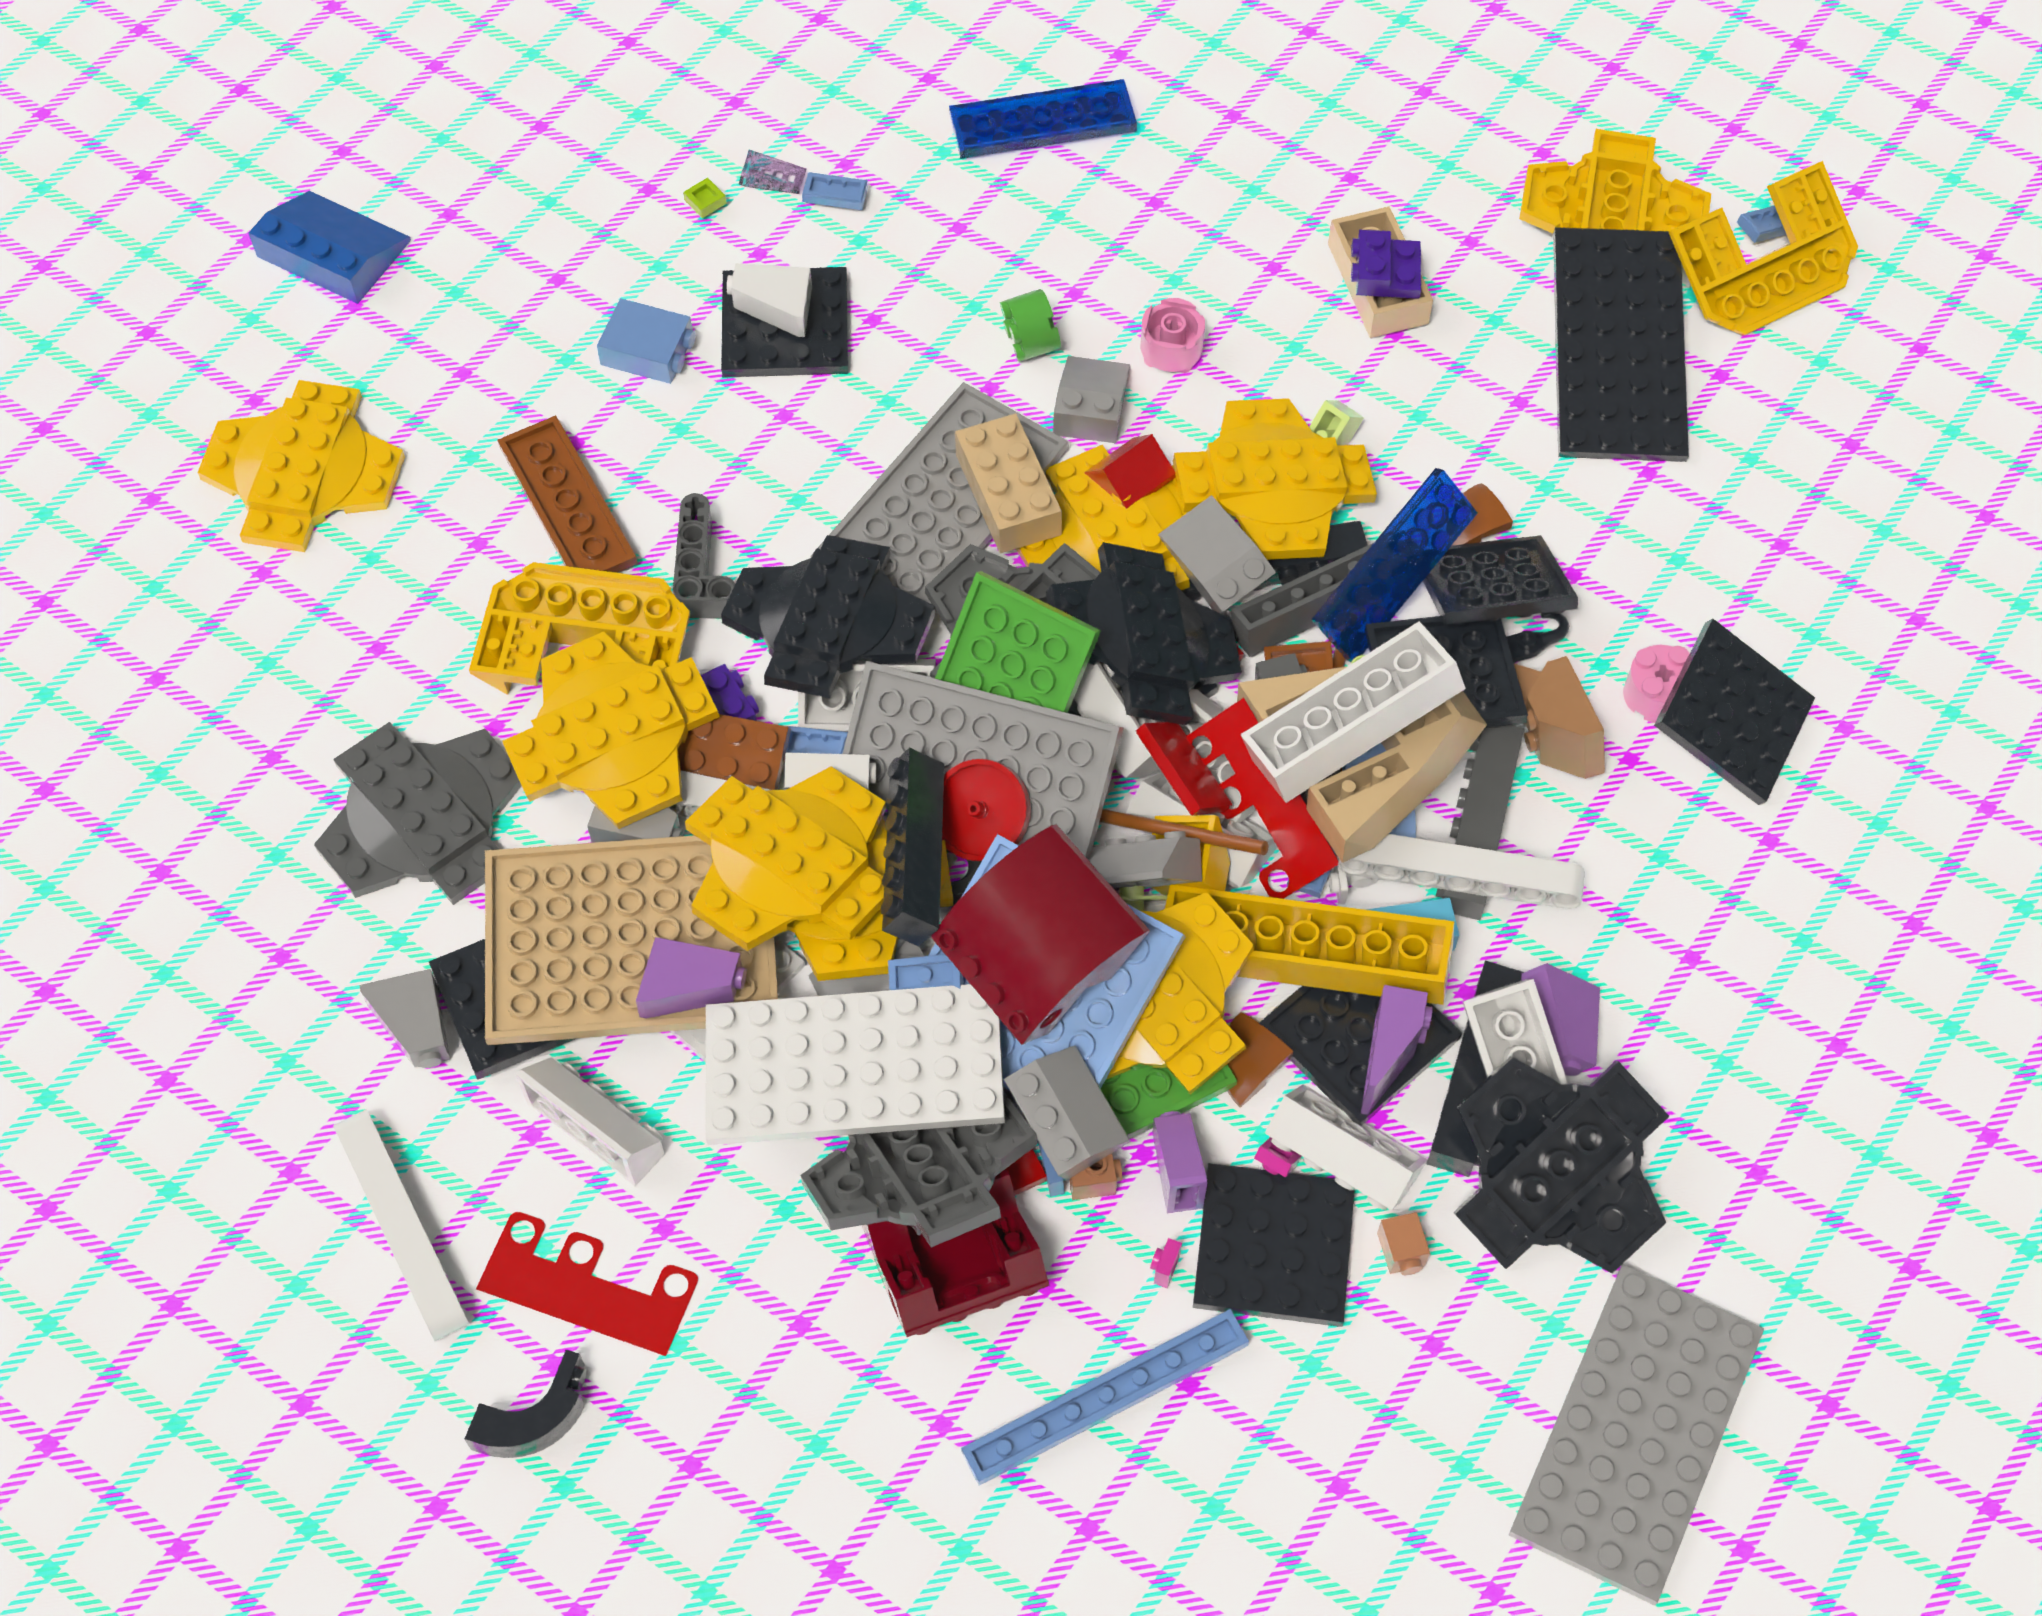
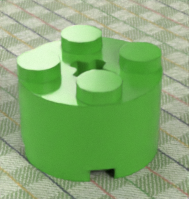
M1043 289L1033 290L999 302L1005 319L1003 320L1004 329L1008 339L1012 338L1015 343L1012 346L1018 362L1061 348L1058 328L1054 327L1052 319L1054 315Z

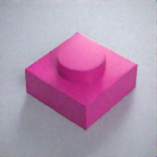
M1270 1137L1259 1147L1254 1159L1262 1163V1167L1269 1173L1274 1175L1279 1173L1286 1177L1296 1168L1302 1156L1293 1150L1287 1152L1276 1147L1271 1142L1272 1138Z
M1168 1238L1164 1250L1157 1247L1150 1265V1269L1155 1270L1153 1284L1168 1289L1181 1255V1242Z

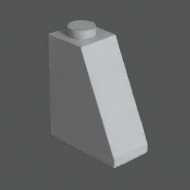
M594 805L587 824L592 843L684 836V829L680 828L678 814L668 807L618 829Z
M431 969L359 985L360 992L368 1008L414 1068H432L438 1066L443 1061L451 1060L438 987Z

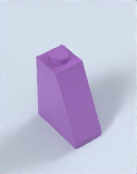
M655 937L636 998L639 1017L647 1019L703 1008L707 1004L733 1002L737 989H743L747 969L742 967L740 953Z
M1548 963L1522 973L1521 980L1534 979L1565 1075L1576 1076L1584 1070L1595 1067L1597 1064L1600 987Z
M1177 1111L1163 1113L1160 1117L1154 1118L1152 1133L1166 1214L1203 1209L1207 1178L1190 1113L1181 1114Z

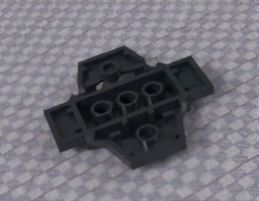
M826 535L821 549L816 548L812 558L803 560L793 566L743 568L721 613L722 624L755 641L760 638L764 639L768 646V653L772 656L764 674V685L830 698L840 674L853 670L852 664L862 659H871V662L877 664L916 663L935 617V606L892 585L890 579L884 573L890 559V547Z
M1103 542L1097 550L1101 573L1093 580L1052 584L1046 591L1047 602L1049 605L1101 630L1088 663L1095 665L1097 661H1100L1114 672L1111 679L1121 686L1126 715L1188 725L1193 719L1189 692L1199 681L1202 685L1234 681L1242 673L1232 620L1189 599L1176 586L1174 572L1165 570L1163 554Z
M1510 1056L1456 1107L1480 1158L1479 1189L1461 1204L1453 1214L1504 1269L1510 1267L1533 1244L1541 1246L1559 1244L1602 1269L1613 1273L1667 1223L1647 1179L1643 1176L1640 1166L1641 1156H1644L1643 1141L1670 1116L1619 1061L1615 1060L1588 1086L1560 1084Z

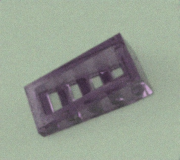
M749 149L738 185L799 194L807 168ZM783 174L782 178L776 177V175ZM789 175L795 176L794 182L788 181Z

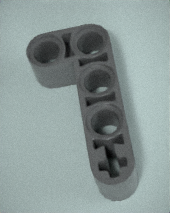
M700 493L688 494L680 503L673 593L680 603L683 602L690 611L689 618L721 619V613L735 583L727 576L708 575L713 523L709 500Z

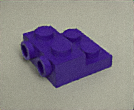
M1359 229L1358 238H1352L1351 257H1357V263H1352L1351 282H1356V295L1419 299L1421 293V241L1391 239V231Z
M723 664L701 674L719 714L757 721L756 714L760 713L759 707L751 694L746 697L741 689L744 688V683L736 669L729 671L726 664Z

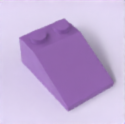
M1384 985L1375 1017L1361 1114L1368 1115L1412 1059L1417 1044H1424L1432 1016V1007L1426 1006L1427 992Z

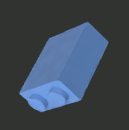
M620 298L597 344L600 365L671 384L675 374L680 373L683 368L684 355L687 349L693 347L696 332L692 329L690 316Z

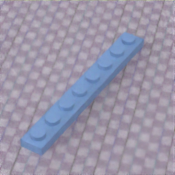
M1231 1309L969 1443L961 1448V1453L978 1486L1244 1349L1249 1345V1340Z

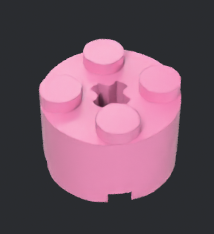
M1166 298L1161 300V304L1154 307L1151 305L1146 309L1142 317L1140 349L1144 357V363L1147 366L1168 372L1187 373L1192 370L1193 365L1202 355L1205 332V319L1203 315L1196 311L1194 304L1180 298Z
M1653 645L1640 649L1632 661L1623 687V696L1628 708L1633 712L1636 710L1643 715L1644 720L1655 723L1689 656V651L1685 647L1678 645Z

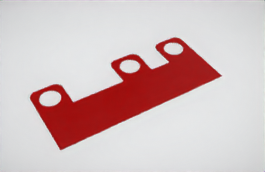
M1243 697L1185 737L1191 745L1198 736H1205L1210 740L1212 744L1211 753L1207 757L1201 758L1205 765L1222 754L1226 756L1235 774L1219 785L1223 790L1227 787L1236 788L1241 794V803L1237 808L1228 809L1221 814L1226 819H1232L1254 805L1283 856L1262 869L1259 873V880L1269 897L1284 899L1339 865V861L1323 833L1321 834L1319 827L1307 811V806L1301 795L1299 794L1286 803L1251 759L1241 734L1258 724V721ZM1274 870L1284 871L1289 878L1288 887L1282 892H1276L1269 886L1268 877Z
M514 1212L509 1216L476 1290L663 1356L667 1355L698 1283L696 1273L675 1265H666L661 1270L650 1296L592 1276L603 1250L601 1240L580 1232H573L568 1235L555 1263L533 1255L545 1229L544 1221L522 1212ZM519 1221H528L533 1224L535 1229L533 1238L526 1243H517L511 1237V1229ZM578 1241H586L593 1248V1255L586 1263L578 1264L570 1259L569 1250ZM672 1274L683 1275L688 1281L686 1292L678 1297L668 1295L664 1290V1282L668 1276Z

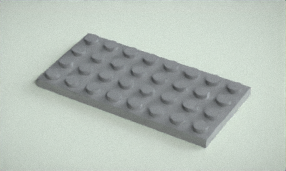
M962 382L829 535L890 547V559L884 573L890 579L892 585L931 604L925 594V586L970 544L983 549L993 538L956 457L955 431L1016 413L1045 475L1046 470L1053 466L1068 449V441L969 384ZM823 542L817 548L821 549Z
M866 661L842 754L870 755L869 763H876L875 784H869L868 791L885 802L889 791L890 777L887 774L889 765L893 759L899 758L909 747L944 763V774L957 764L972 759H987L1004 764L1021 778L1030 798L1031 815L1029 825L1018 845H1021L1047 827L1057 824L1088 859L1092 852L1124 728Z
M1622 1264L1508 1536L1655 1606L1667 1581L1765 1328Z

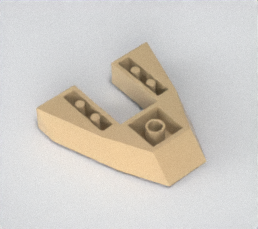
M1346 667L1239 682L1237 701L1244 697L1258 723H1260ZM1463 691L1381 742L1386 749L1385 752L1309 787L1307 811L1342 863L1373 849L1448 777L1487 726Z

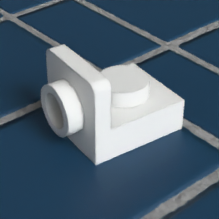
M1338 865L1334 867V872H1330L1328 876L1330 892L1336 893L1338 904L1346 903L1348 886L1364 888L1377 882L1375 878L1344 873L1338 868Z

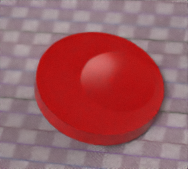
M972 759L957 764L944 774L942 840H945L948 851L963 859L982 861L997 834L1017 845L1019 844L1029 825L1031 804L1023 781L1012 769L999 762L987 759Z

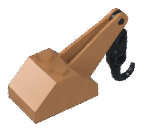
M1541 613L1542 619L1550 618L1556 620L1559 623L1558 628L1548 632H1532L1527 630L1506 637L1528 713L1527 723H1524L1528 729V732L1524 733L1526 746L1530 753L1535 751L1542 765L1584 779L1604 774V728L1568 657L1564 656L1548 661L1542 671L1515 664L1516 662L1537 656L1546 647L1561 641L1568 634L1570 625L1568 619L1563 614Z

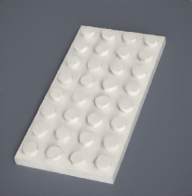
M971 984L961 985V989L955 986H941L706 1005L705 1140L707 1145L1005 1123L1000 1019Z

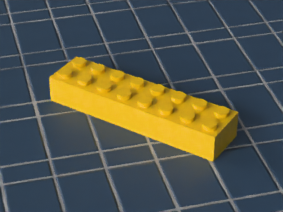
M1170 885L1165 909L1207 892L1254 944L1253 952L1237 977L1381 996L1384 985L1427 992L1426 1003L1444 1005L1453 949L1454 921L1181 885Z

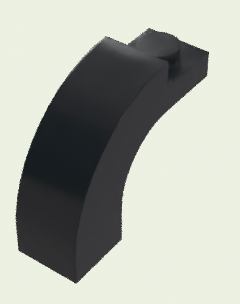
M566 1349L547 1394L538 1403L527 1409L505 1411L479 1403L464 1438L470 1450L492 1457L517 1458L535 1454L560 1440L573 1427L585 1407L581 1395L575 1392V1390H581L587 1375V1368H584L585 1364L581 1355Z

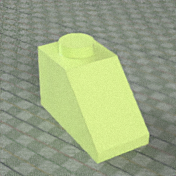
M1325 400L1309 428L1312 432L1323 438L1335 437L1337 445H1348L1364 417L1339 400Z

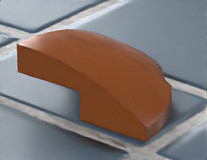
M1479 483L1463 492L1452 504L1450 516L1446 518L1444 526L1446 546L1481 542L1482 538L1511 529L1513 520L1496 495L1486 485Z
M1242 1012L1233 1019L1229 1027L1243 1041L1246 1049L1227 1064L1237 1079V1085L1227 1092L1239 1108L1265 1087L1267 1079L1290 1060L1293 1055V1050L1276 1035Z

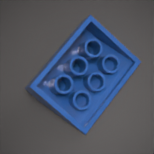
M310 190L267 211L248 232L258 258L356 304H359L411 241L410 236Z

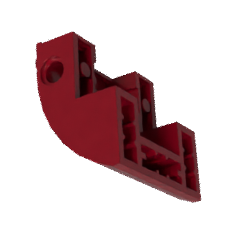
M1054 824L1019 845L988 870L954 905L939 924V929L930 937L1020 1044L1024 1045L1029 1041L1049 1034L1086 988L1111 979L1150 930L1061 828Z
M1007 1169L996 1175L989 1191L999 1206L1001 1218L936 1246L930 1247L922 1234L917 1235L911 1225L896 1224L889 1221L862 1225L882 1283L906 1338L913 1335H924L930 1332L932 1328L949 1322L962 1321L973 1313L984 1309L998 1308L1006 1301L1020 1296H1031L1037 1293L1039 1289L1050 1286L1040 1247L1019 1212Z

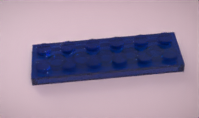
M1124 79L949 106V117L960 159L1137 132V121Z
M1435 467L1311 619L1349 662H1352L1357 656L1363 655L1369 648L1365 634L1366 624L1391 621L1478 514L1443 469Z

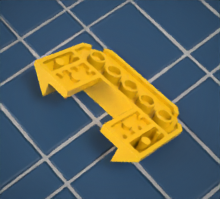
M1823 160L1766 186L1790 243L1748 263L1745 262L1723 207L1669 231V235L1706 320L1743 336L1846 287L1849 278L1847 271L1851 259L1856 256L1858 244Z
M532 562L522 568V573L509 581L503 579L493 585L469 667V673L506 695L509 694L512 683L537 686L542 670L541 659L546 655L549 642L574 645L603 631L636 663L649 666L658 664L660 670H663L679 662L690 611L683 602L680 603L672 593L671 587L661 578Z

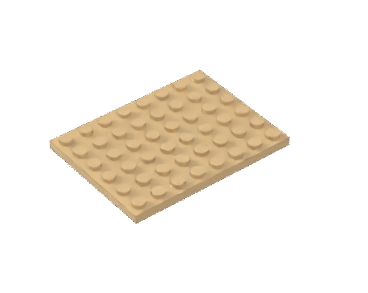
M695 835L485 850L487 1045L706 1029V1007L647 1019L639 1017L636 998L655 937L740 953L742 967L747 969L744 987L743 989H737L733 1002L778 999L774 937L746 951L692 913L691 905L713 862L711 846Z

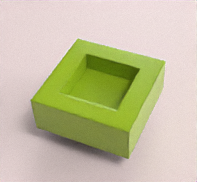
M708 177L683 192L684 201L701 218L727 204L726 195Z

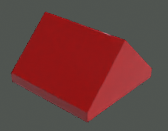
M1153 434L1133 437L1084 472L1108 494L1112 496L1113 493L1122 501V506L1126 509L1139 499L1158 491L1176 477L1173 467ZM1131 495V497H1130L1129 500L1123 501V500H1125L1127 497H1129V496Z

